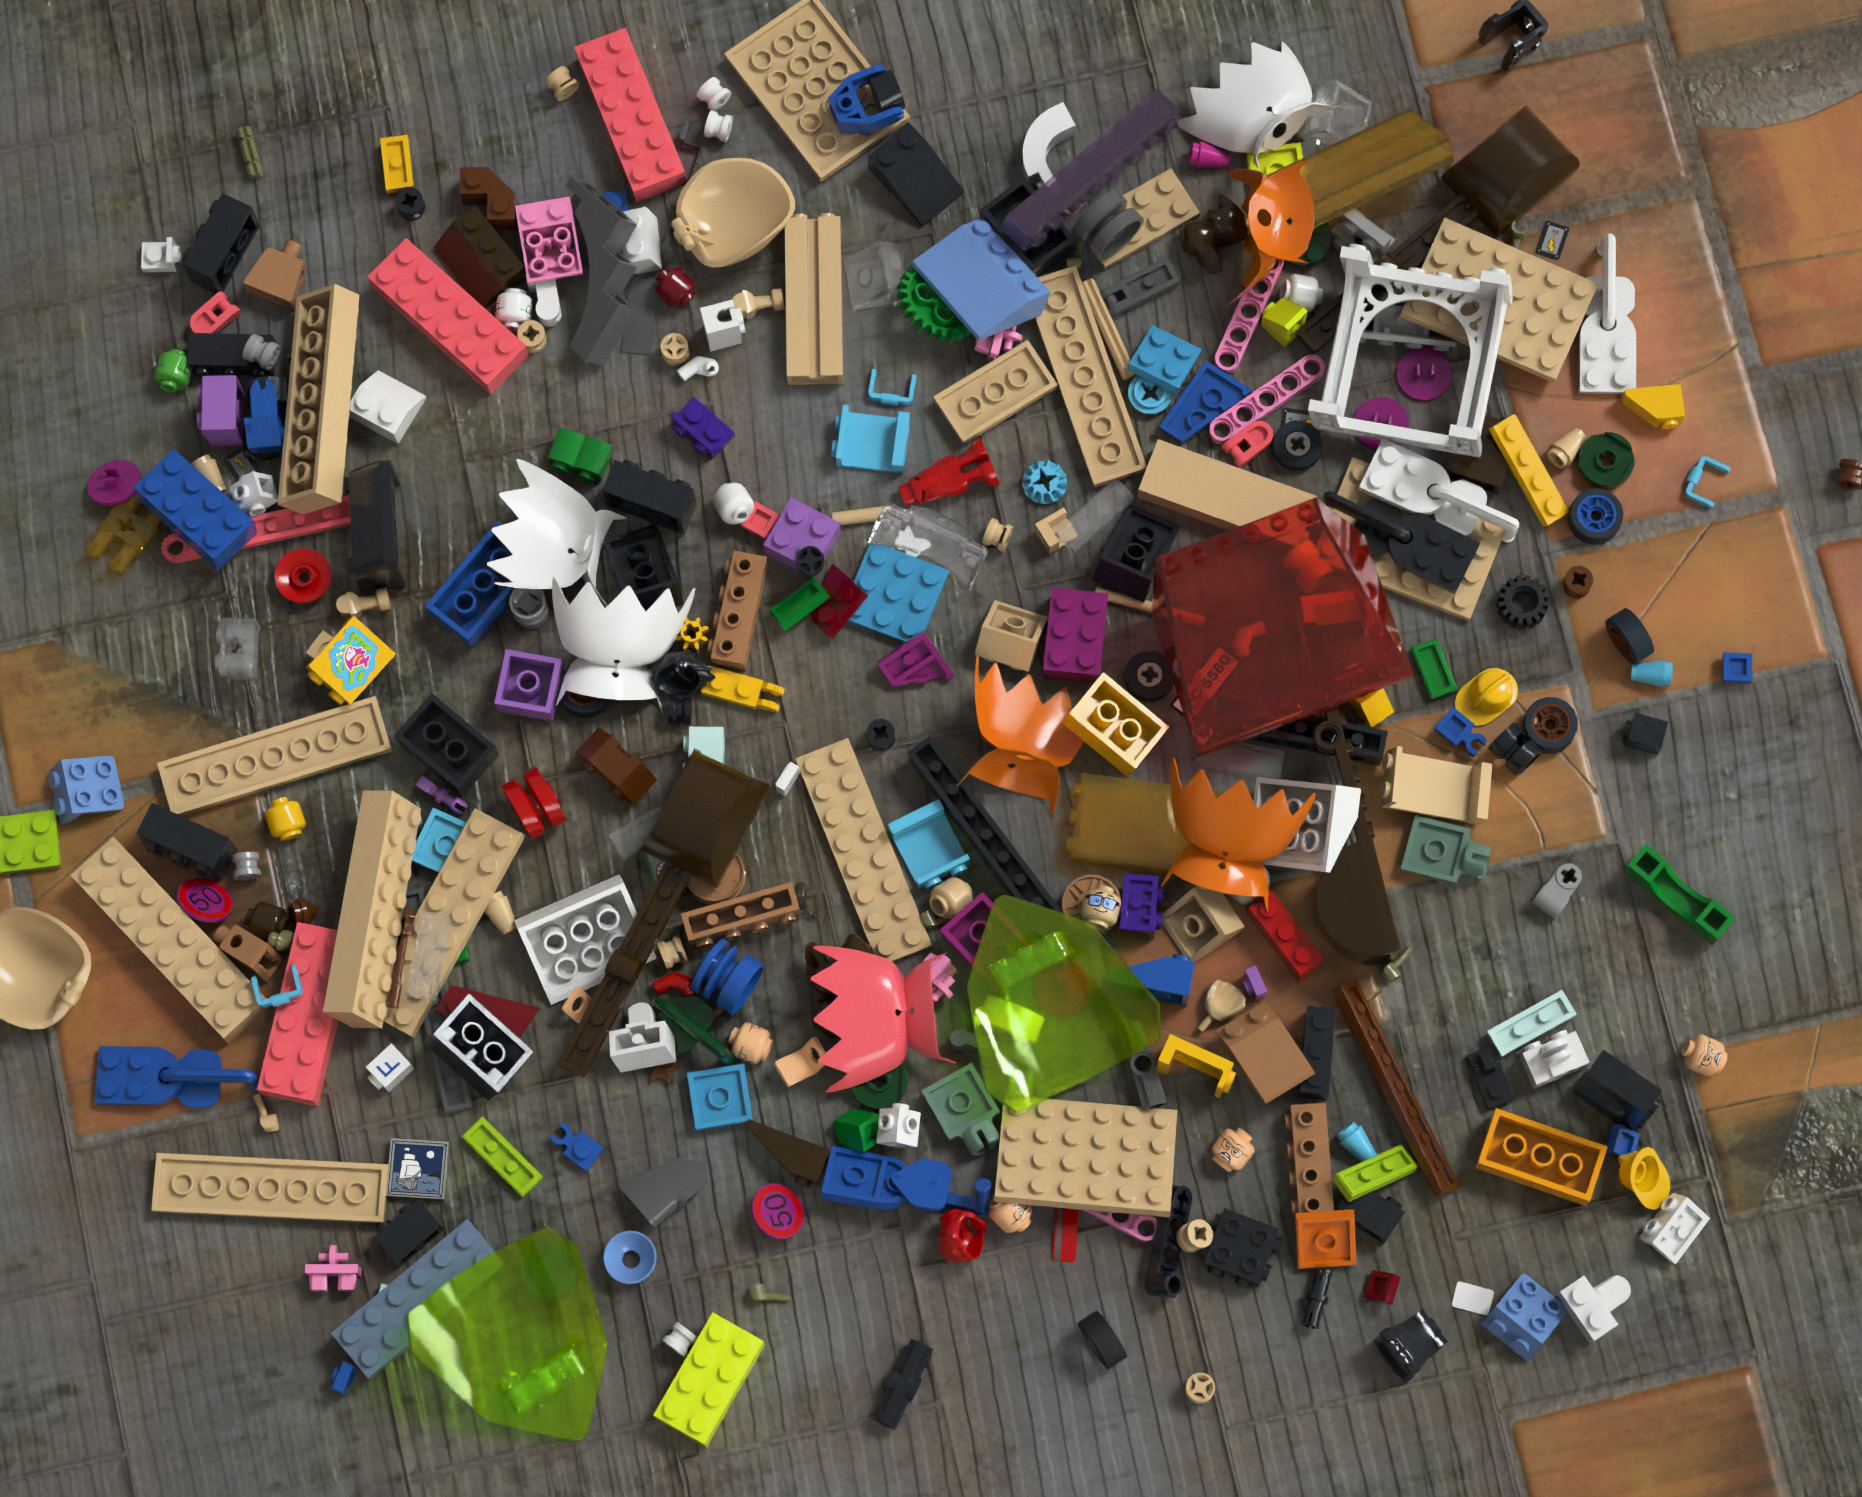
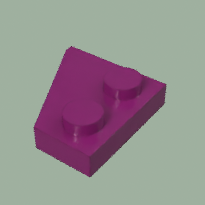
M924 630L877 661V665L893 687L907 685L910 682H929L931 679L938 678L951 679L955 676Z

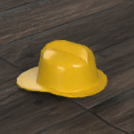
M1489 668L1479 673L1460 689L1455 699V709L1474 723L1475 726L1486 725L1516 701L1518 695L1517 683L1507 671L1499 668Z
M1645 1147L1640 1151L1620 1155L1618 1157L1620 1163L1619 1178L1623 1186L1633 1191L1645 1208L1651 1210L1660 1208L1662 1202L1669 1196L1670 1177L1655 1150Z

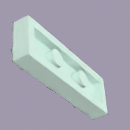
M1560 990L1488 1030L1486 1034L1500 1058L1576 1017L1577 1014L1563 990Z

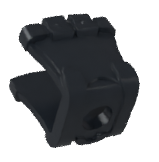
M1528 0L1516 1L1510 10L1501 15L1493 14L1483 23L1478 33L1479 41L1483 46L1515 23L1526 34L1513 42L1508 48L1501 62V67L1506 72L1518 63L1520 57L1530 49L1535 51L1540 46L1542 37L1548 30L1547 21Z
M1424 1309L1400 1324L1385 1328L1374 1339L1379 1354L1384 1361L1388 1363L1394 1374H1397L1406 1383L1414 1378V1375L1420 1371L1424 1363L1448 1341L1441 1334L1442 1331L1432 1318H1429Z

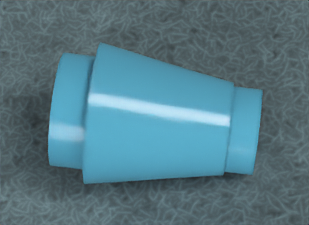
M1666 659L1632 664V681L1663 688L1665 685H1672L1673 663L1666 662Z
M1354 1121L1336 1135L1340 1140L1339 1144L1361 1162L1378 1155L1362 1126H1358Z

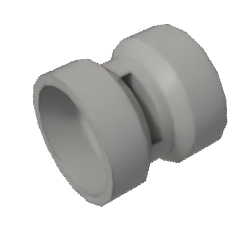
M253 334L245 345L242 358L249 362L256 361L260 364V367L271 370L279 357L281 346L274 342H264L263 337Z

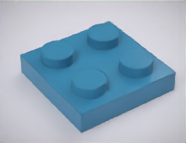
M1152 325L1129 362L1127 370L1177 395L1200 357L1202 349Z
M744 1064L687 1073L696 1131L747 1123L748 1119L753 1120Z

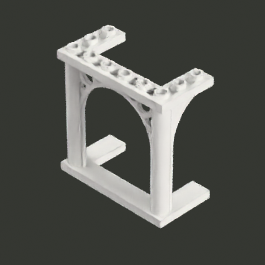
M1350 244L1349 247L1342 246L1340 260L1345 274L1344 293L1321 401L1310 399L1308 412L1314 428L1377 440L1384 438L1393 443L1480 458L1482 452L1481 432L1507 305L1511 306L1513 299L1511 276L1506 274V271L1503 269L1490 268L1489 271L1482 270L1480 280L1473 277H1464V280L1454 279L1451 274L1437 272L1436 275L1425 274V271L1420 268L1410 267L1408 271L1397 269V266L1391 263H1381V266L1373 265L1371 253L1369 250H1366L1365 246ZM1375 284L1383 285L1387 289L1388 298L1386 301H1378L1373 297L1371 290ZM1392 286L1399 290L1403 287L1405 292L1402 295L1394 294ZM1426 291L1430 292V295L1428 297H1424L1422 293ZM1449 296H1452V299L1461 297L1457 304L1447 302ZM1365 298L1374 306L1373 310L1364 311L1367 303H1364ZM1416 300L1434 303L1453 314L1467 334L1470 345L1469 367L1457 425H1450L1449 435L1344 417L1362 334L1370 321L1389 306L1404 301ZM1474 300L1479 303V309L1475 314L1471 316H1463L1461 314V308L1466 302ZM1482 318L1481 323L1477 322V331L1470 328V323Z

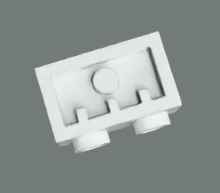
M1672 1193L1662 1202L1661 1209L1655 1217L1646 1223L1639 1239L1644 1243L1652 1245L1670 1263L1676 1264L1710 1218L1688 1197Z

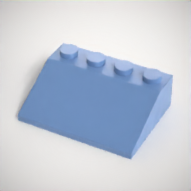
M984 217L960 226L913 260L911 264L978 341L1042 315L1051 293Z

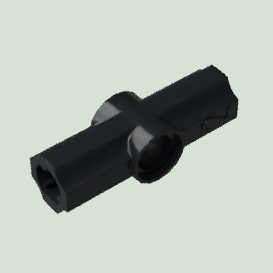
M910 1339L898 1366L894 1367L884 1389L886 1392L874 1413L873 1420L896 1430L908 1403L912 1402L920 1386L922 1373L932 1356V1348L919 1341Z

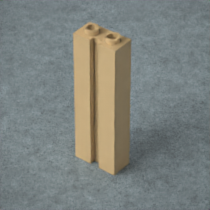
M822 213L818 215V219H807L805 214H793L785 225L788 385L844 384L840 216H835L832 213Z
M1159 439L1138 489V498L1287 552L1308 540L1310 532L1305 530L1309 521H1315L1319 506L1315 505L1316 495Z

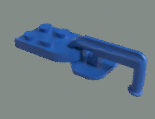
M99 1046L94 1103L97 1105L159 1106L177 1096L187 1107L208 1108L218 1101L221 1083H247L251 1090L258 1091L260 1074H256L249 1069H222L221 1057L211 1050H191L179 1060L173 1053L160 1047Z
M832 1146L822 1186L821 1199L878 1210L895 1209L908 1202L910 1206L923 1210L937 1211L940 1209L953 1210L957 1208L981 1216L985 1215L989 1210L991 1182L986 1178L975 1182L974 1189L978 1192L977 1198L949 1193L952 1170L943 1162L920 1159L906 1166V1164L894 1157Z

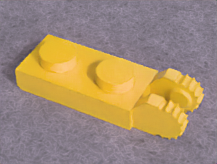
M710 666L712 667L710 672L715 675V679L707 682V686L702 687L701 693L703 695L755 710L759 708L778 712L780 706L777 703L759 698L762 691L776 696H783L784 688L772 683H766L764 680Z

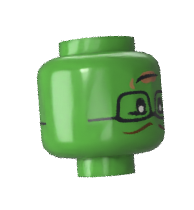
M171 349L159 356L154 371V379L162 390L174 393L176 390H183L188 386L193 369L187 366L188 354L185 352Z

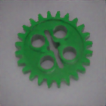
M910 265L907 271L900 277V282L896 286L899 291L895 295V298L901 300L897 308L905 309L901 317L911 319L908 326L917 325V334L925 331L927 332L928 340L934 335L938 343L944 337L948 344H951L954 339L960 342L964 336L968 337L971 332L913 266Z

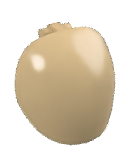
M725 158L712 161L698 170L682 189L676 206L677 218L671 223L674 228L673 233L678 243L682 244L686 251L691 250L695 257L704 265L711 268L733 265L758 253L772 241L793 215L795 199L791 189L781 175L765 163L748 158Z
M26 907L7 908L0 912V1019L18 1027L31 1030L44 1029L54 1025L67 1014L73 1005H76L81 997V992L90 974L91 954L83 939L69 926L52 915Z

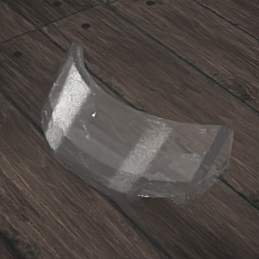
M886 504L877 518L868 541L871 545L892 546L920 554L950 570V573L968 590H971L988 554L985 545H980L973 541L975 534L962 524L936 511L911 505L910 509H903L896 504Z

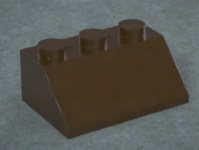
M473 206L455 219L434 246L435 251L471 296L485 309L497 302L498 295L504 293L505 289L516 288L527 280L524 265L476 206Z

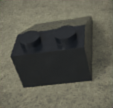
M910 123L906 124L867 157L868 169L922 227L964 193L962 187L929 143Z
M1129 504L1099 559L1093 581L1144 603L1181 526Z
M657 524L603 540L620 593L627 585L631 586L645 611L653 605L667 588L670 589L675 607L684 604L678 578Z

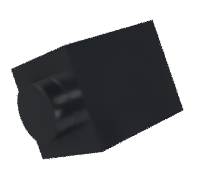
M1635 713L1631 721L1626 720L1622 736L1627 737L1625 746L1658 755L1662 749L1668 721Z

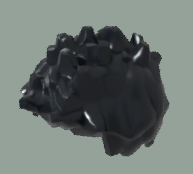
M690 650L671 652L662 658L656 671L655 683L659 686L660 690H664L665 694L670 696L678 694L688 696L707 686V682L713 681L715 675L710 672L712 667L707 666L708 662L705 659L698 660V654L691 653Z

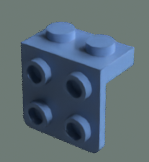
M112 756L62 759L49 770L48 783L50 788H53L55 798L54 811L59 817L60 824H70L81 814L120 811L124 807L116 763Z
M1522 1274L1483 1321L1482 1325L1528 1362L1565 1316L1567 1309L1558 1299L1532 1278Z

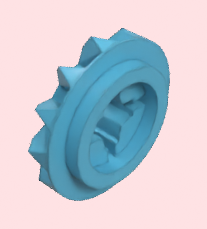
M1138 375L1133 378L1128 389V398L1134 409L1139 410L1144 415H1157L1159 412L1166 410L1173 397L1172 392L1160 386L1158 387V385ZM1144 388L1150 391L1157 388L1155 392L1157 400L1150 397L1143 401L1146 393Z
M1049 459L1046 461H1036L1027 467L1022 477L1023 490L1027 497L1036 503H1053L1065 493L1067 487L1066 473H1064L1059 464H1055ZM1040 472L1046 478H1053L1049 482V491H1047L1043 484H1036L1040 481Z

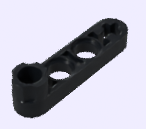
M1172 1185L1170 1217L1159 1216L1144 1281L1145 1290L1150 1296L1175 1298L1183 1290L1184 1283L1181 1280L1180 1274L1176 1272L1181 1253L1176 1236L1179 1228L1187 1224L1191 1209L1192 1193L1186 1186ZM1171 1220L1174 1221L1175 1225L1172 1234H1170L1168 1229ZM1165 1248H1167L1168 1258L1164 1263L1162 1259V1252Z

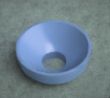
M624 1231L616 1234L607 1243L603 1260L607 1272L613 1279L623 1284H636L644 1281L654 1271L657 1254L653 1243L647 1236L637 1231ZM631 1251L638 1253L640 1256L638 1266L627 1268L623 1264V1257L626 1253Z

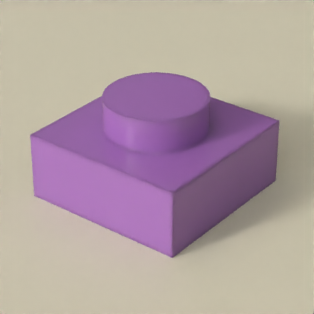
M1253 966L1246 969L1244 972L1245 979L1241 980L1245 992L1248 996L1253 995L1255 1001L1265 998L1267 989L1257 967Z

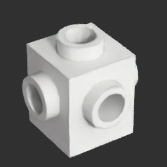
M252 471L241 476L239 481L229 487L233 498L232 501L250 516L263 514L268 507L278 501V494L271 475Z
M893 1103L892 1108L880 1109L876 1143L894 1148L917 1147L921 1113L909 1110V1105Z

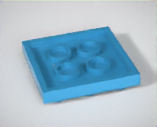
M871 541L854 580L869 596L847 622L900 643H905L924 630L926 632L950 570Z

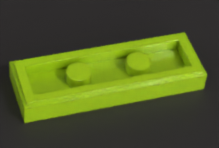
M483 1116L461 1136L522 1198L543 1179V1176Z
M1400 1144L1336 1173L1332 1180L1347 1201L1350 1202L1416 1172L1419 1166L1403 1144Z

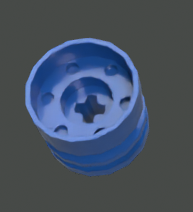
M722 938L712 950L707 952L699 964L691 990L698 994L705 988L703 993L705 999L711 998L719 991L716 1005L733 1016L741 1009L754 990L765 965L749 954L743 957L739 963L736 962L739 948L734 946L728 951L730 943Z

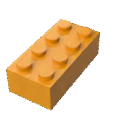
M1496 1108L1492 1114L1475 1168L1587 1206L1591 1200L1608 1146Z

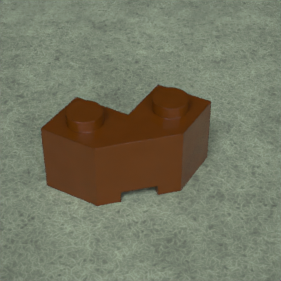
M460 167V197L463 205H487V221L495 231H518L515 209L518 202L515 192L488 167Z
M600 728L576 751L577 755L583 760L580 765L589 774L593 775L596 772L605 778L612 786L610 792L620 801L626 799L635 804L657 781L656 777L634 755L631 756L612 735Z

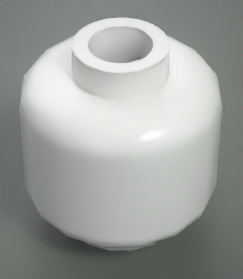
M1293 274L1287 280H1283L1281 284L1280 299L1283 298L1300 305L1308 312H1311L1322 301L1323 290L1319 288L1318 281L1314 277Z
M726 483L719 487L714 495V508L721 519L727 524L734 525L746 521L754 510L753 499L746 488L739 483Z

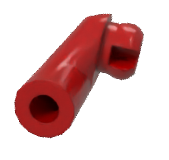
M677 972L670 973L652 982L658 995L672 988L680 990L685 997L695 993L691 990L693 979L690 976Z

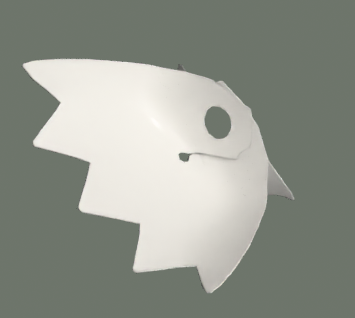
M1252 42L1251 65L1220 63V88L1191 87L1190 90L1197 114L1176 121L1175 124L1191 135L1218 147L1234 152L1254 153V164L1259 169L1258 153L1269 150L1275 151L1298 132L1309 116L1326 110L1342 108V106L1311 103L1312 90L1305 72L1296 56L1284 42L1281 44V52ZM1267 107H1272V112L1267 111ZM1280 123H1285V132L1280 137L1274 138L1273 131L1275 127Z
M516 459L529 487L499 494L519 519L492 528L495 536L512 554L502 559L487 562V566L511 581L509 583L495 582V584L524 589H552L553 576H555L560 587L563 588L571 586L582 576L585 583H591L599 600L607 607L608 605L596 590V572L600 551L612 521L628 518L609 510L602 509L595 512L587 499L576 490L541 468L524 460ZM571 548L574 551V553L570 554L568 553V550Z
M553 576L552 598L560 640L566 651L578 657L565 674L556 706L564 693L569 691L580 695L612 700H647L657 698L663 714L657 684L647 664L660 660L676 640L690 610L695 588L692 589L679 613L676 610L670 589L667 588L653 605L645 611L631 586L628 585L604 608L590 582L583 586L569 605L557 579ZM613 672H615V673H617L619 676H618L617 678H615V677H614L613 675H611V674H612Z

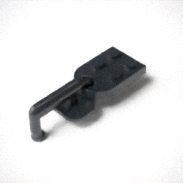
M1327 491L1324 493L1321 501L1320 512L1322 515L1329 516V513L1334 508L1357 519L1350 533V540L1355 548L1371 556H1379L1389 552L1392 560L1400 568L1453 594L1456 593L1480 545V542L1429 517L1411 515L1402 518L1399 508L1377 498L1370 499L1363 507L1332 491Z

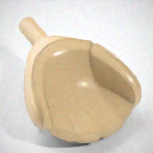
M1214 980L1208 987L1204 998L1205 1009L1209 1014L1198 1026V1029L1204 1032L1214 1019L1223 1021L1242 1012L1246 1007V998L1243 992L1230 983Z

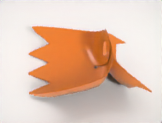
M1309 160L1279 170L1269 177L1260 171L1250 169H1238L1226 173L1227 176L1251 186L1241 207L1248 214L1246 223L1250 228V233L1243 244V248L1255 258V261L1240 282L1242 286L1246 287L1245 290L1230 303L1223 306V308L1243 296L1265 278L1274 267L1277 259L1308 263L1298 258L1308 249L1314 229V203L1309 187L1298 170ZM1289 218L1293 220L1291 225L1286 222Z
M977 655L975 663V704L978 728L983 740L995 748V750L982 757L959 784L968 774H971L978 779L1004 789L1050 800L1051 815L1053 817L1060 783L1057 767L1069 764L1084 743L1081 738L1061 723L1073 709L1067 687L1064 686L1042 705L1033 679L1028 674L1006 693L997 663H993L985 677L979 682V656ZM1008 764H1015V767L1009 768Z
M1172 758L1170 782L1175 823L1179 833L1191 844L1176 858L1161 887L1174 874L1196 886L1220 893L1248 897L1263 896L1268 914V878L1262 861L1279 856L1290 844L1306 819L1316 793H1312L1293 816L1289 810L1283 789H1280L1257 808L1244 780L1241 779L1216 798L1204 769H1200L1190 782L1182 788L1175 759ZM1223 863L1226 868L1220 869L1218 865Z

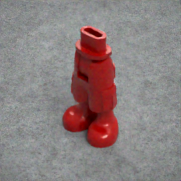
M980 438L974 440L971 448L963 455L956 457V455L950 454L941 460L939 459L933 466L923 469L914 477L908 478L909 482L898 486V489L907 507L917 502L921 505L922 500L924 503H928L945 497H955L967 492L968 484L984 481L991 488L999 486L1000 483ZM974 463H980L971 470L964 473L961 472V468Z

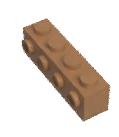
M734 551L732 559L727 558L724 575H728L727 585H722L719 593V602H723L721 612L715 613L713 629H717L715 639L709 640L707 655L711 656L712 665L746 671L768 568L766 556Z
M788 882L681 913L690 947L696 946L697 949H704L712 946L715 940L724 938L727 941H731L741 937V933L752 930V933H759L769 929L768 925L777 922L780 925L793 923L796 921V917L801 916L793 884Z
M1326 1103L1291 1105L1289 1113L1284 1114L1285 1130H1291V1142H1287V1158L1293 1159L1294 1169L1289 1171L1290 1188H1295L1296 1199L1291 1200L1292 1217H1295V1213L1334 1211Z

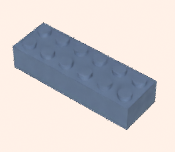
M466 1219L331 1332V1334L367 1378L372 1380L503 1270L506 1264L472 1223Z

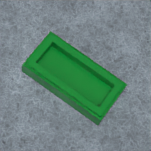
M812 577L769 609V612L782 629L786 631L830 597L815 577Z
M1437 638L1410 647L1430 701L1457 692V686Z

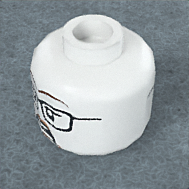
M505 289L504 293L498 295L495 318L509 331H518L519 326L523 322L531 320L533 301L527 295V292L522 289Z

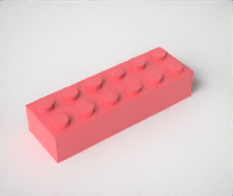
M626 27L575 46L577 61L635 203L685 185L687 183L685 170Z
M407 238L367 276L373 290L490 395L529 357L527 347L521 340Z
M297 922L280 993L297 990L291 965L296 964L303 988V995L292 999L290 1003L277 1006L257 1087V1090L263 1096L317 1107L319 1105L339 1021L323 1012L338 930Z

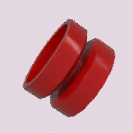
M536 766L523 773V781L529 791L523 790L519 782L514 779L501 786L507 800L531 840L544 834V825L539 818L542 814L548 824L554 828L567 821L559 806L560 801L549 782L544 780Z

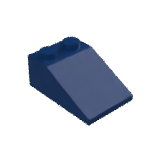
M1174 954L1172 958L1164 957L1105 973L1102 991L1187 1007L1195 962L1189 961L1190 958L1187 956Z

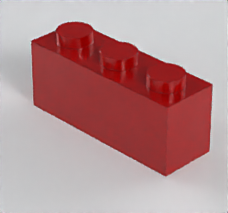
M1272 890L1269 891L1268 914L1263 896L1248 907L1247 915L1298 982L1322 965L1324 958Z

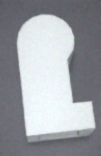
M556 279L528 284L530 293L537 292L536 313L539 322L546 327L557 325L562 318Z

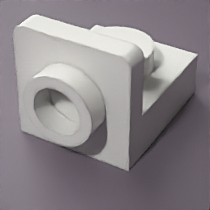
M167 237V242H142L141 269L143 272H176V262H181L180 245H176L173 237Z

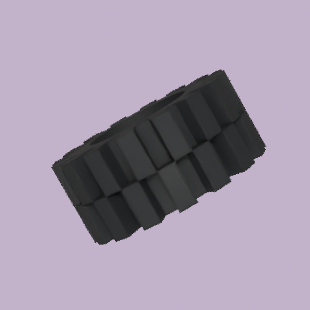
M1518 575L1515 579L1510 578L1507 580V583L1501 587L1497 597L1496 608L1499 609V617L1503 616V622L1505 624L1511 623V627L1514 629L1516 626H1519L1520 630H1525L1528 626L1530 629L1535 627V624H1539L1543 617H1545L1549 607V593L1545 592L1546 586L1544 584L1540 585V580L1537 578L1531 580L1529 575H1526L1525 578H1521V575ZM1518 593H1527L1532 597L1534 606L1530 611L1520 612L1514 608L1512 598Z

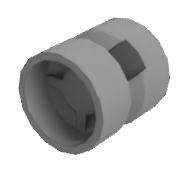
M515 588L512 591L509 605L514 619L519 626L526 629H535L542 626L549 616V607L544 592L541 589Z

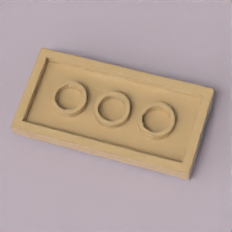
M1172 168L1122 195L1127 200L1126 209L1134 208L1144 218V223L1137 234L1121 250L1110 258L1099 262L1103 269L1106 270L1179 229L1184 223L1200 217V212Z
M1026 340L933 396V400L964 445L1058 388V384L1030 342Z

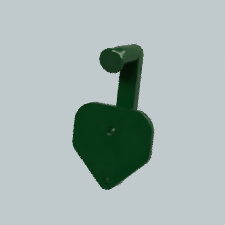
M659 996L655 998L654 1005L657 1008V1022L665 1021L675 1036V1052L677 1054L688 1053L699 1042L720 1059L723 1067L736 1065L737 1057L733 1056L726 1046L707 1032L715 1020L714 1012L709 1005L697 996L670 999Z

